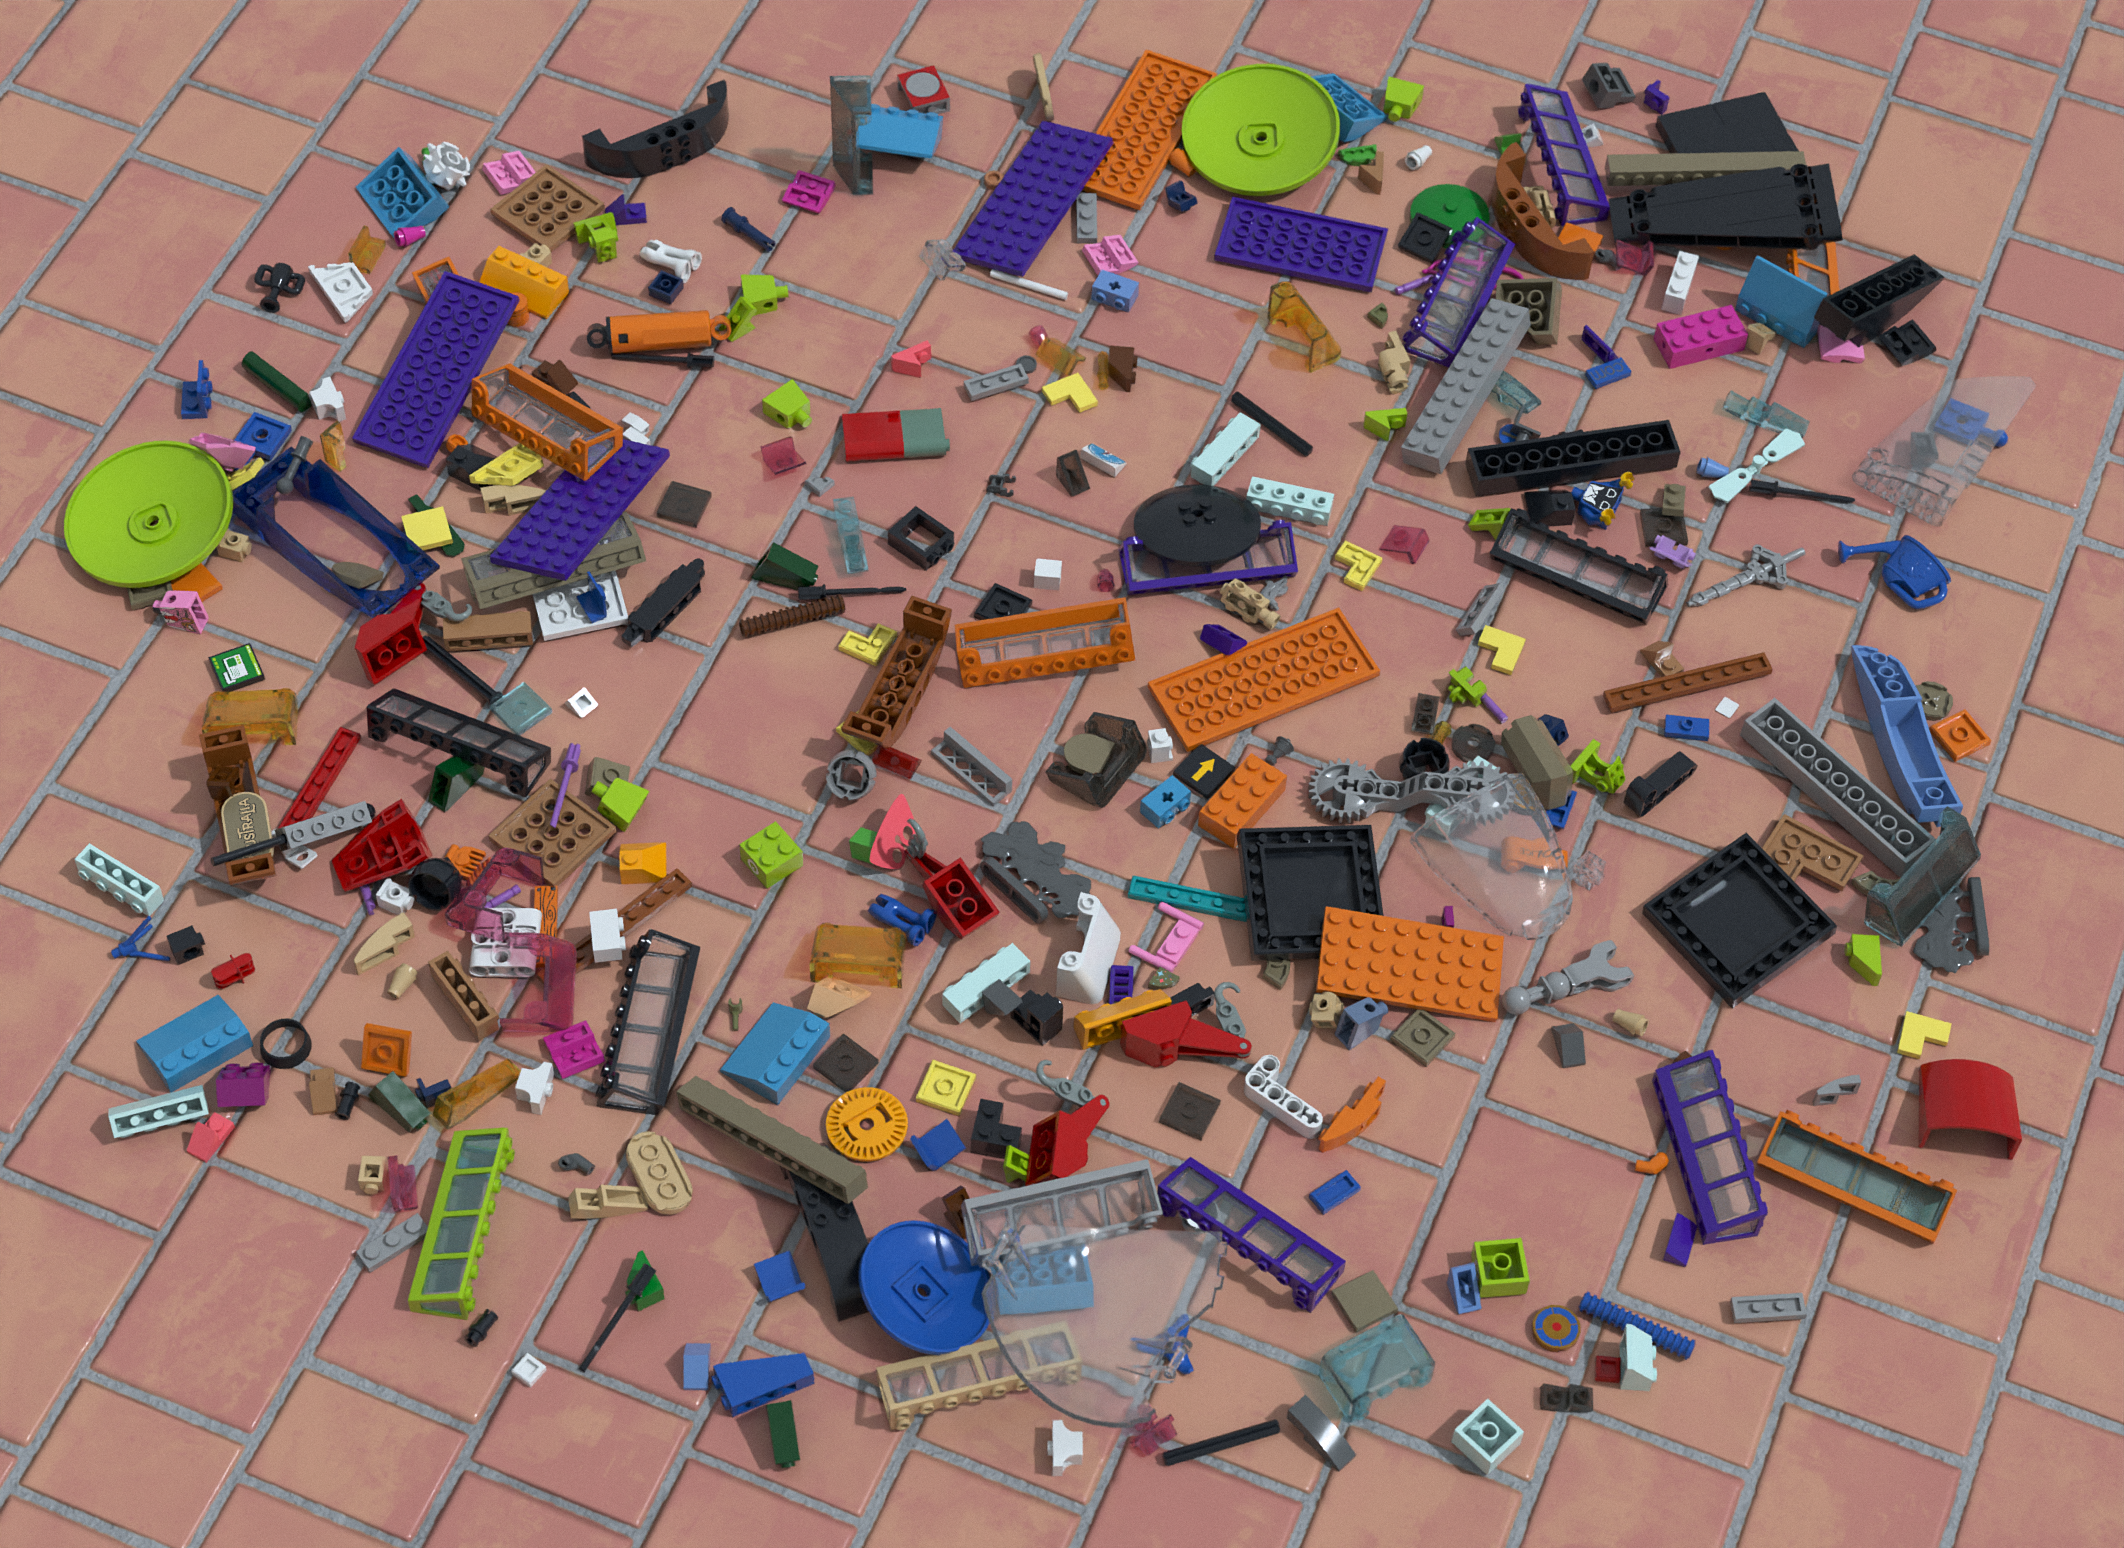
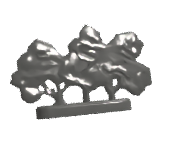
M1024 821L1020 823L1011 822L1008 828V835L990 832L981 838L983 853L997 856L1002 861L1001 865L992 857L986 858L980 863L982 873L1035 923H1041L1048 917V910L1042 901L1052 903L1053 914L1058 918H1066L1071 914L1079 915L1077 907L1080 893L1090 894L1091 880L1078 874H1061L1059 869L1065 866V858L1062 857V854L1065 853L1064 844L1052 841L1043 845L1038 844L1037 832L1030 823ZM1011 856L1012 859L1007 862L1006 858ZM1015 867L1021 879L1018 880L1007 869ZM1026 881L1035 882L1039 886V894L1035 896L1023 883ZM1046 887L1047 891L1042 892V888ZM1047 893H1056L1059 897L1049 899V896L1044 897V895ZM1054 901H1060V903L1056 905Z
M1953 860L1938 861L1930 873L1924 868L1915 866L1903 876V879L1915 892L1916 897L1909 901H1904L1897 911L1904 917H1910L1911 922L1916 926H1926L1928 928V932L1917 940L1913 952L1920 958L1925 959L1933 967H1944L1947 972L1956 973L1960 966L1970 965L1974 961L1971 951L1965 948L1966 943L1970 939H1973L1975 942L1976 954L1978 956H1989V937L1980 877H1970L1967 883L1968 891H1963L1958 885L1965 876V871L1961 867L1956 866ZM1953 888L1956 892H1950L1949 889ZM1968 896L1970 912H1963L1957 904V900ZM1959 917H1971L1973 931L1964 933L1959 930L1956 923ZM1953 931H1958L1960 934L1955 935ZM1963 937V939H1960V944L1956 946L1951 944L1955 938ZM1962 947V951H1957V949Z

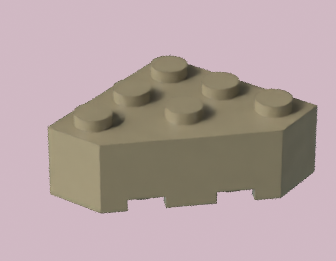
M1558 279L1497 280V300L1529 308L1531 325L1526 334L1537 345L1557 344L1562 287Z

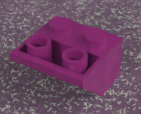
M256 1062L249 1064V1066H240V1064L232 1063L223 1067L216 1078L217 1106L266 1105L269 1099L270 1065Z

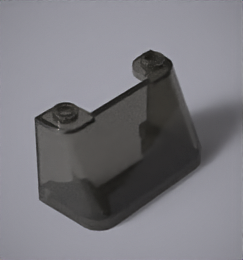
M1093 712L1084 725L1085 733L1093 734L1115 743V748L1101 773L1095 772L1092 774L1085 772L1081 774L1070 769L1068 765L1065 767L1062 762L1055 761L1046 770V774L1049 780L1092 806L1104 808L1146 756L1147 747L1135 720Z

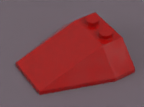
M401 798L382 810L331 861L341 886L346 892L413 869L433 855L421 827Z

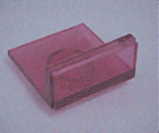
M1616 240L1617 266L1641 275H1647L1654 267L1653 243L1648 241L1640 249Z
M790 436L760 447L764 463L775 475L806 464L805 460L795 450L793 438Z
M1394 525L1381 545L1380 550L1406 553L1410 563L1415 564L1429 543V538L1426 530L1423 528Z

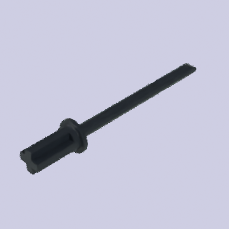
M688 352L687 357L611 353L612 359L687 363L688 369L693 366L714 367L715 361L714 356L694 355L691 352Z
M1751 480L1749 485V492L1768 494L1774 498L1777 493L1845 503H1853L1855 501L1854 498L1778 487V481L1772 483Z
M823 584L822 586L798 587L799 600H824L826 596L875 594L878 592L901 593L907 589L904 587L826 589L825 584Z
M644 1263L629 1286L626 1285L630 1292L578 1368L582 1372L586 1371L635 1296L638 1295L642 1298V1292L656 1273V1270Z

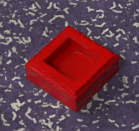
M1596 1355L1595 1381L1620 1383L1621 1358Z

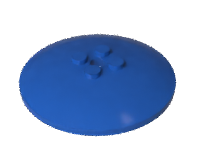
M924 1221L898 1222L881 1230L869 1242L862 1254L859 1266V1285L864 1303L876 1323L900 1344L921 1353L944 1355L957 1351L962 1346L975 1343L987 1329L994 1309L992 1282L986 1267L979 1268V1265L971 1266L968 1244L955 1233L942 1226ZM917 1288H922L926 1292L927 1297L921 1296Z

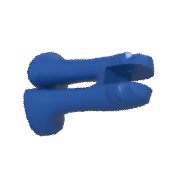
M879 894L876 897L878 904L872 903L868 909L871 916L905 935L908 943L913 946L921 944L925 933L928 934L931 931L937 918V912L933 909L928 908L920 914L884 894ZM897 916H900V917L904 918L905 920L909 921V922L912 923L913 925L902 921V920L899 919Z

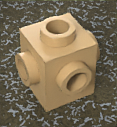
M1332 992L1314 994L1313 1002L1309 1006L1311 1021L1316 1028L1337 1029L1344 1010V1004Z

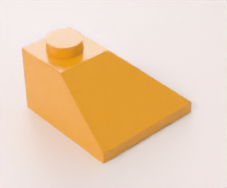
M666 842L621 844L619 851L621 884L658 883L667 876Z

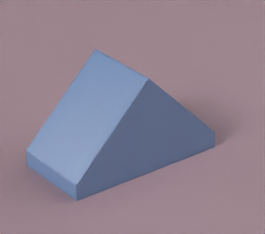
M1469 1263L1450 1268L1447 1285L1457 1313L1462 1314L1482 1309L1475 1264Z
M686 1343L684 1351V1390L709 1389L711 1343Z

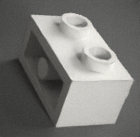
M617 909L589 912L595 963L622 960V951L626 950L625 936L620 937V931H624L623 917H618Z

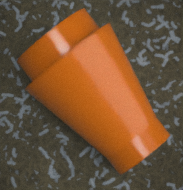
M1177 148L1170 154L1168 158L1170 165L1185 173L1188 177H1191L1196 172L1184 150Z

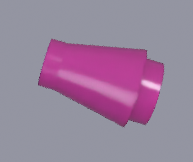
M423 226L403 227L394 231V239L399 247H407L426 236Z

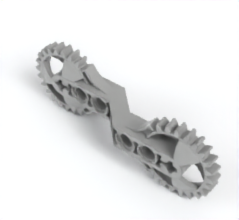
M1338 758L1337 764L1329 760L1328 767L1325 764H1321V770L1315 769V775H1311L1308 786V798H1311V805H1316V812L1322 810V817L1329 814L1330 821L1337 817L1339 823L1343 821V818H1346L1348 823H1351V818L1353 817L1356 821H1359L1360 815L1368 818L1378 810L1400 812L1422 802L1440 804L1450 815L1457 814V820L1465 818V824H1468L1471 820L1474 826H1477L1478 822L1486 826V821L1495 824V818L1502 821L1503 814L1509 815V809L1513 808L1515 800V786H1512V779H1507V772L1500 774L1501 767L1492 769V763L1486 767L1483 761L1480 762L1479 766H1476L1475 762L1472 761L1469 767L1466 763H1463L1462 769L1455 766L1444 774L1423 772L1399 782L1382 780L1373 769L1366 771V764L1359 767L1357 760L1350 764L1349 758H1347L1345 763H1342L1341 759ZM1478 774H1483V779L1478 778ZM1500 783L1503 789L1490 795V784ZM1333 789V800L1322 801L1319 796ZM1340 805L1344 806V810H1340ZM1479 809V813H1474V810Z

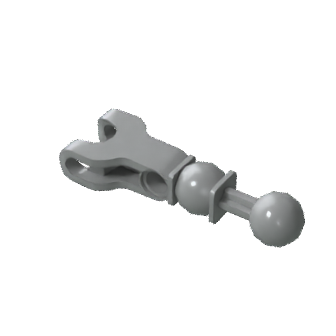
M1608 940L1594 945L1587 959L1563 968L1561 972H1550L1545 977L1540 976L1535 987L1527 990L1519 986L1510 987L1502 996V1004L1508 1013L1520 1015L1528 1010L1533 1001L1543 998L1545 1003L1549 1004L1551 999L1562 1000L1567 995L1581 993L1595 987L1613 992L1629 985L1635 975L1627 966L1616 968L1607 962L1614 957L1617 949L1615 943L1612 940Z

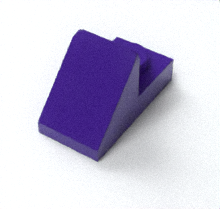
M624 194L605 208L606 213H613L616 225L647 223L645 203L625 204Z

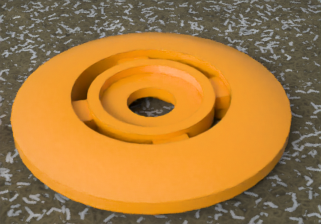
M873 1087L857 1088L844 1093L834 1101L826 1117V1133L832 1146L842 1155L857 1161H876L891 1155L901 1146L908 1130L907 1114L901 1102L887 1091ZM876 1108L879 1109V1110H881L882 1112H884V1113L886 1114V1116H887L888 1119H889V1121H888L887 1123H885V1118H884V1116L882 1115V1113H881L880 1111L876 1110ZM864 1119H870L873 1121L874 1126L870 1130H863L860 1127V1122ZM844 1127H848L851 1137L856 1141L851 1140Z

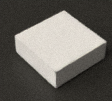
M527 1353L511 1372L512 1375L531 1388L547 1369L545 1365Z

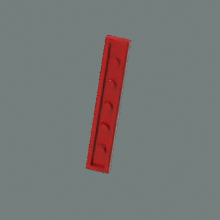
M343 727L339 728L278 829L314 816L360 741V733Z

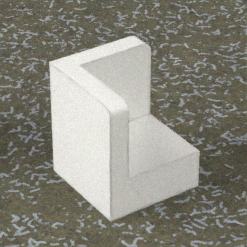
M1036 559L1034 588L1059 591L1062 561Z

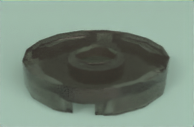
M1469 724V726L1459 727L1454 732L1451 746L1456 757L1468 763L1469 761L1472 762L1477 756L1487 761L1493 755L1496 743L1489 729L1482 725ZM1474 740L1479 745L1471 746L1468 744V741Z

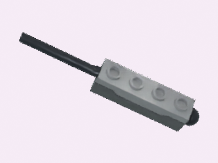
M362 801L275 829L276 837L212 857L211 864L217 866L278 845L281 851H285L371 823L376 810L372 804Z

